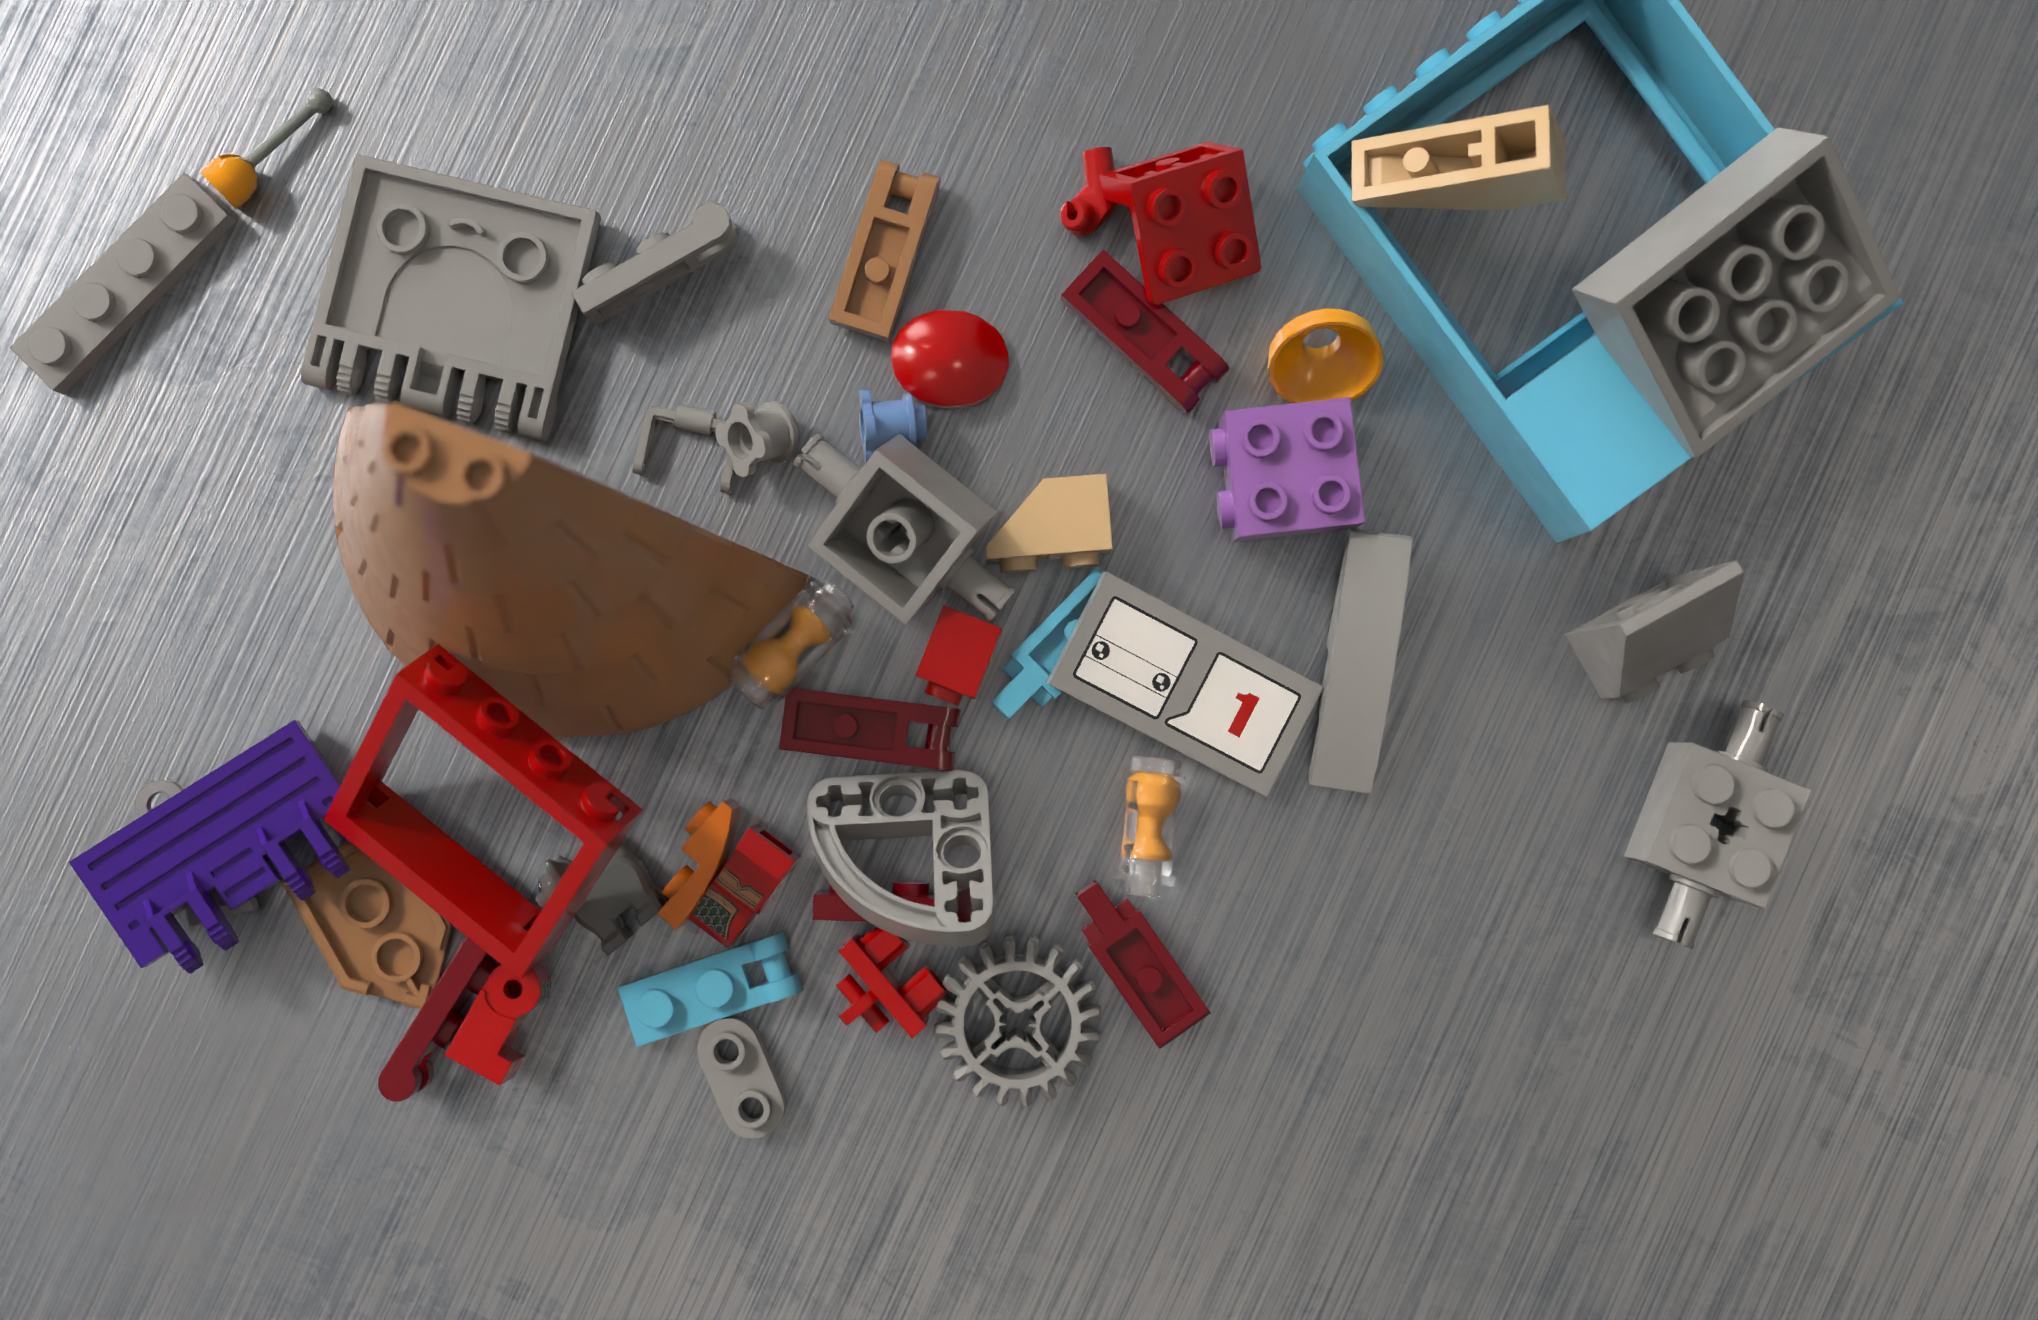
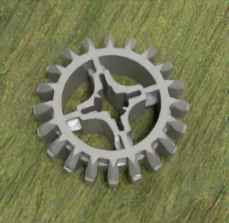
M1006 935L1003 938L1005 955L995 957L990 943L984 941L979 944V952L984 961L982 965L978 967L972 958L965 954L958 959L960 969L968 976L965 981L955 975L946 974L942 984L947 990L956 994L957 997L956 999L943 997L934 1008L942 1014L951 1015L952 1019L935 1023L933 1034L941 1038L954 1037V1041L940 1049L939 1056L942 1061H950L962 1056L964 1060L953 1071V1078L957 1082L965 1080L973 1071L979 1075L972 1089L974 1096L982 1097L989 1084L992 1083L998 1086L996 1091L997 1105L1005 1106L1007 1104L1009 1089H1020L1021 1105L1023 1107H1030L1033 1100L1031 1087L1040 1085L1044 1097L1048 1101H1052L1057 1097L1052 1078L1058 1075L1064 1084L1069 1087H1074L1078 1082L1075 1072L1068 1065L1070 1061L1087 1068L1092 1065V1055L1079 1047L1080 1042L1087 1044L1100 1043L1101 1032L1093 1027L1083 1026V1022L1101 1018L1102 1009L1100 1005L1096 1004L1081 1005L1080 1001L1093 995L1096 992V987L1091 980L1081 982L1075 986L1072 984V981L1083 969L1082 964L1078 960L1069 962L1062 970L1056 967L1063 954L1061 946L1054 944L1046 958L1042 959L1037 957L1039 938L1030 936L1027 941L1026 954H1015L1014 936ZM1009 971H1027L1040 975L1047 979V981L1041 986L1037 985L1026 994L1018 995L1009 992L1001 983L997 984L992 977ZM977 990L985 998L986 1005L995 1017V1022L985 1033V1038L974 1046L966 1028L965 1012L969 1000ZM1062 994L1069 1006L1070 1024L1066 1038L1057 1050L1049 1041V1036L1044 1032L1040 1023L1044 1014L1051 1008V1003ZM1003 1005L1007 1009L1011 1008L1018 1014L1026 1008L1030 1010L1033 1007V1016H1029L1032 1036L1028 1031L1024 1033L1018 1027L1010 1032L1005 1031L1002 1034V1026L1007 1025V1015L1003 1014ZM1017 1047L1025 1049L1035 1059L1039 1058L1043 1063L1030 1068L1012 1069L999 1066L989 1060L993 1056L998 1057L1009 1048Z

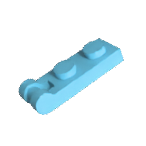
M784 931L619 986L617 989L636 1047L802 992L803 987L798 972L791 973L784 951L790 949ZM761 960L767 982L753 986L746 964Z

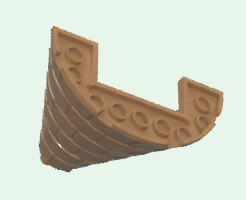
M373 403V405L366 404L365 407H348L339 436L333 474L335 532L345 572L353 593L368 622L388 650L405 667L437 644L441 645L553 737L571 738L572 736L627 734L655 727L684 716L713 700L744 676L743 672L748 668L749 660L763 646L772 645L778 640L797 611L812 579V576L786 566L772 558L695 526L688 521L528 451L396 403Z

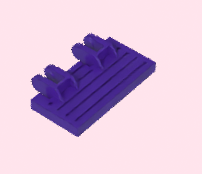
M293 720L69 861V864L140 968L148 967L170 952L179 966L191 974L202 967L204 963L202 962L203 959L199 949L190 940L174 916L190 906L205 927L211 940L226 951L236 945L239 940L227 918L210 895V892L213 890H217L231 911L236 910L283 880V877L296 896L304 901L316 892L310 875L301 867L286 845L302 833H304L319 855L320 862L328 872L339 878L350 871L343 854L339 851L321 823L341 786V782L302 724L297 720ZM337 831V833L339 834V836L341 837V839H346L343 835H341V834Z

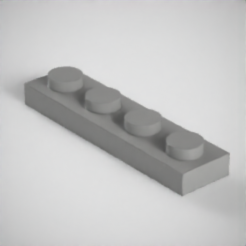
M184 172L9 348L51 390L65 394L237 220L194 178Z

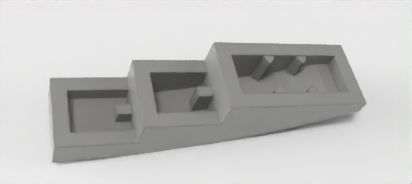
M1349 528L1326 643L1328 657L1322 683L1324 688L1320 693L1317 708L1319 723L1308 773L1311 786L1372 794L1402 626L1413 544L1411 536Z

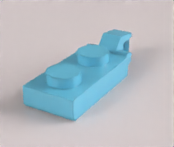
M1099 567L1010 655L1012 659L1002 668L1012 681L990 703L1007 720L1030 697L1042 708L1051 698L1056 699L1062 693L1059 689L1047 684L1046 681L1103 573Z

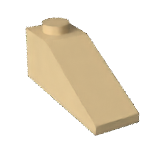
M1549 105L1352 141V202L1358 207L1505 211L1567 200L1565 138Z

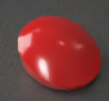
M935 310L914 317L899 331L892 344L891 362L895 377L905 391L911 393L913 398L928 407L955 409L972 407L987 400L1002 385L1009 367L1006 344L998 330L981 317L966 311Z

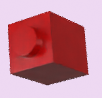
M943 605L915 675L928 681L924 693L959 706L963 695L976 699L1003 632L1002 628Z

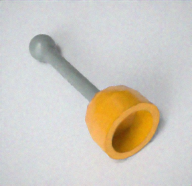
M321 88L311 90L307 95V104L247 157L223 154L211 160L199 172L237 210L251 198L257 188L255 166L315 113L322 114L329 111L332 107L331 95Z

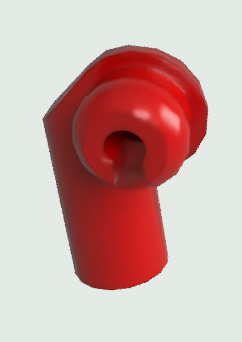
M1111 147L1092 148L1082 152L1086 185L1071 201H1066L1060 210L1062 225L1076 236H1086L1096 232L1118 206V203L1103 199L1099 174L1115 170Z

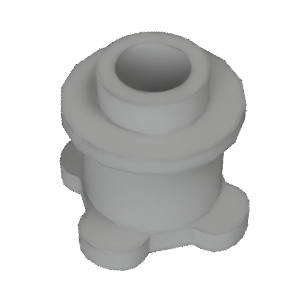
M778 401L765 402L758 407L757 411L747 402L736 403L732 406L729 419L718 423L715 432L718 444L726 449L732 459L733 470L740 477L753 475L756 472L757 462L770 460L774 463H783L791 459L798 448L800 436L799 426L795 417L785 405Z

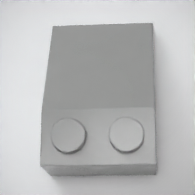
M1736 560L1670 576L1566 633L1565 635L1599 697L1601 699L1623 697L1625 703H1631L1657 690L1660 684L1656 677L1677 667L1680 674L1713 659L1715 655L1711 647L1730 637L1744 574L1739 562Z

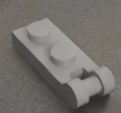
M717 202L703 203L696 208L692 224L671 236L668 232L651 236L637 247V255L618 266L615 263H606L596 267L583 277L582 282L584 285L571 291L582 313L595 326H598L729 252L738 241L736 225L723 205Z

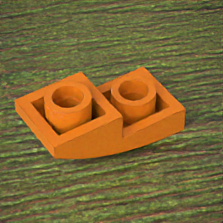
M733 799L722 801L718 807L711 801L707 802L684 828L692 836L681 847V850L692 858L699 867L694 871L688 865H685L671 879L661 892L669 900L657 913L675 930L688 923L691 912L726 863L737 831L741 809Z

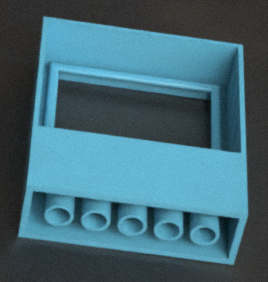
M1517 0L1519 5L1503 18L1498 11H1494L1467 32L1465 37L1468 39V42L1451 55L1446 48H1443L1424 61L1414 72L1417 78L1401 92L1397 90L1395 85H1392L1375 96L1363 108L1366 115L1351 128L1347 129L1344 123L1340 122L1321 135L1311 146L1315 152L1303 162L1306 170L1296 187L1301 197L1556 543L1592 531L1692 457L1687 454L1600 343L1584 312L1496 374L1374 207H1358L1352 202V141L1441 125L1585 21L1706 184L1775 129L1679 0ZM1898 299L1792 384L1904 304L1902 299Z

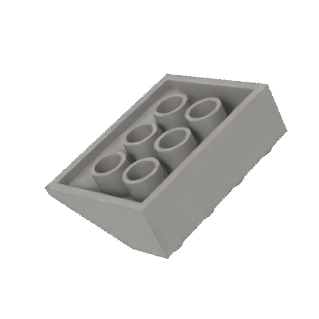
M1777 127L1572 289L1600 343L1687 454L1696 459L1901 298L1830 137Z

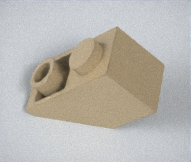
M1107 474L1043 479L986 545L987 563H1000V572L1003 574L1037 571V560L1062 558L1064 569L1099 566V555H1108L1113 549Z

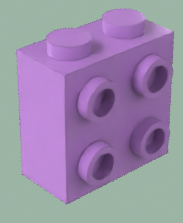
M1350 397L1224 411L1218 420L1219 429H1210L1209 440L1212 463L1214 467L1223 466L1226 491H1217L1218 519L1221 529H1231L1232 543L1349 530V528H1357L1365 523Z

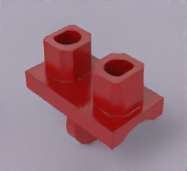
M879 927L870 930L863 937L857 932L838 950L869 987L864 991L850 973L836 984V987L851 1003L838 1015L846 1026L861 1015L875 1033L881 1030L890 1020L875 1004L879 999L907 1034L913 1038L927 1026L928 1014L933 1011L938 1002L944 997L947 989L927 965L902 985L887 966L906 951L910 944L906 939L886 932Z

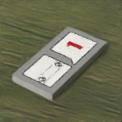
M1103 571L1046 681L1047 684L1265 797L1270 793L1324 688L1322 685Z

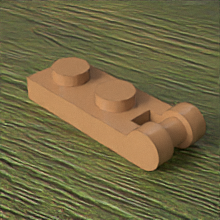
M883 159L880 160L829 316L830 324L890 342L927 222L937 199L941 183L940 177L922 172L919 178L900 172L899 164ZM892 195L912 201L908 214L887 208Z

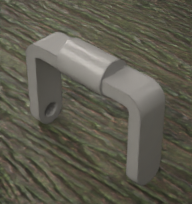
M681 404L677 406L676 410L658 406L648 408L643 415L633 462V473L644 475L646 471L656 421L674 424L675 429L712 436L716 432L718 423L725 421L716 419V412ZM727 452L720 492L730 494L736 473L733 470L732 459Z

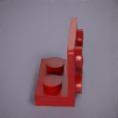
M1205 142L1099 174L1103 199L1128 207V211L1131 212L1148 302L1160 305L1258 273L1261 270L1260 253L1243 149Z

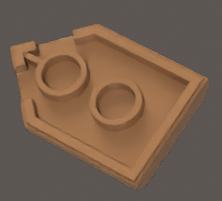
M350 841L338 847L350 868V871L337 878L328 872L319 859L303 867L310 875L316 891L304 901L296 896L284 879L281 880L283 887L342 989L401 1002L405 1006L416 1009L422 1008L439 979L453 927L450 922Z

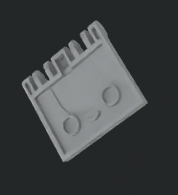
M356 153L302 363V382L306 385L326 390H332L337 385L339 393L353 396L356 392L358 393L363 382L367 367L366 349L382 353L374 383V399L385 404L393 403L396 397H398L400 384L403 380L404 358L409 361L401 389V406L418 412L448 418L455 404L459 388L460 371L465 374L458 400L457 419L460 422L475 424L483 406L486 393V378L502 381L498 404L494 413V428L498 431L512 433L519 418L518 433L520 436L543 442L547 441L552 431L557 411V394L579 306L571 291L584 285L582 279L589 270L601 221L600 214L596 210ZM523 387H527L523 401Z

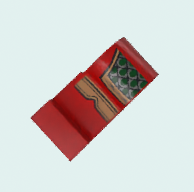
M758 823L750 826L688 919L723 946L730 949L755 915L761 913L802 856Z
M538 962L521 979H518L502 965L496 967L478 993L444 1056L499 1086L512 1079L525 1055L510 1047L529 1012L541 1006L548 998L551 990V977L546 967Z

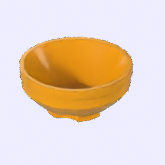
M1325 308L1299 315L1287 323L1275 335L1268 353L1270 382L1275 391L1290 403L1350 397L1351 401H1353L1374 385L1381 374L1384 363L1382 346L1373 326L1356 313L1342 309ZM1317 329H1331L1338 334L1337 338L1325 347L1313 348L1303 343L1305 337Z

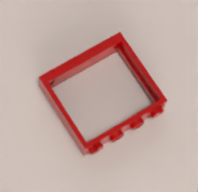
M437 644L396 673L324 821L513 975L521 979L557 944L643 809L446 649ZM418 710L422 711L584 843L542 910H539L382 782ZM618 813H622L623 815L621 816V818L617 820L616 816L618 815Z

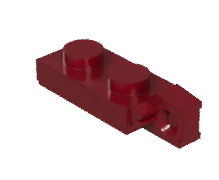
M1096 879L1075 893L1093 920L1081 929L1089 941L1087 943L1088 947L1159 1049L1211 1014L1138 908L1135 909L1127 897L1114 906Z

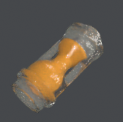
M809 582L733 659L736 666L727 674L728 679L745 698L759 709L763 710L771 701L779 703L854 627V620L849 614L854 609L853 603L837 586L830 582H827L823 587L815 582ZM790 620L788 631L779 638L771 639ZM810 646H816L798 665L801 653Z
M1132 755L1130 770H1124L1123 780H1128L1125 787L1127 804L1122 848L1118 855V869L1113 870V880L1125 882V894L1161 897L1162 886H1175L1176 876L1171 875L1174 867L1172 854L1176 809L1181 799L1180 786H1185L1186 777L1180 776L1181 760Z

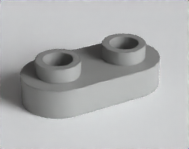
M737 1015L713 1021L701 1033L697 1043V1057L728 1128L736 1135L746 1139L763 1138L778 1127L785 1115L787 1098L762 1037L751 1021ZM728 1039L735 1042L739 1050L738 1057L734 1060L723 1059L717 1050L719 1041ZM749 1097L758 1099L764 1108L763 1115L757 1118L747 1116L742 1109L743 1100Z

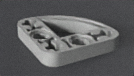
M966 770L837 776L823 779L813 786L808 793L806 807L808 826L816 858L831 887L853 911L886 932L907 940L929 945L967 947L978 944L988 937L994 924L990 808L987 786L979 775ZM903 794L913 798L916 805L906 815L899 817L890 816L881 809L884 801L893 795ZM933 794L935 812L927 813L925 795ZM967 794V809H954L955 795ZM863 798H869L872 816L863 815ZM843 801L844 807L841 809V816H829L828 811L832 807V802ZM933 836L935 907L905 900L875 884L853 863L840 841ZM958 845H970L981 854L979 860L967 868H955L949 865L945 860V856L950 849ZM970 888L971 908L973 911L971 921L966 923L958 922V889Z

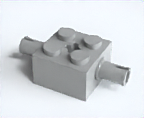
M816 433L802 448L801 451L804 454H799L793 462L795 467L802 469L837 497L835 501L836 506L807 547L905 625L930 602L940 588L942 590L947 586L985 615L986 619L990 622L1016 591L971 557L974 553V550L971 549L972 545L998 512L901 434H898L876 449L867 463L861 468L827 442L820 433ZM902 525L907 529L906 535L900 530Z
M1743 700L1742 710L1726 751L1715 752L1695 743L1668 742L1624 854L1626 858L1670 875L1669 880L1673 881L1674 884L1653 934L1690 949L1694 948V941L1711 897L1718 898L1721 895L1738 903L1766 909L1812 791L1767 772L1768 768L1763 763L1778 724L1783 719L1784 714L1774 708L1767 711L1768 706L1754 701ZM1714 814L1718 815V819L1722 822L1720 831L1710 825Z

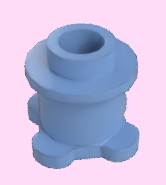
M870 389L859 391V428L865 464L876 449L898 434H901L914 446H916V442L927 441L925 407L923 404L914 405L911 393H904L902 400L871 402Z

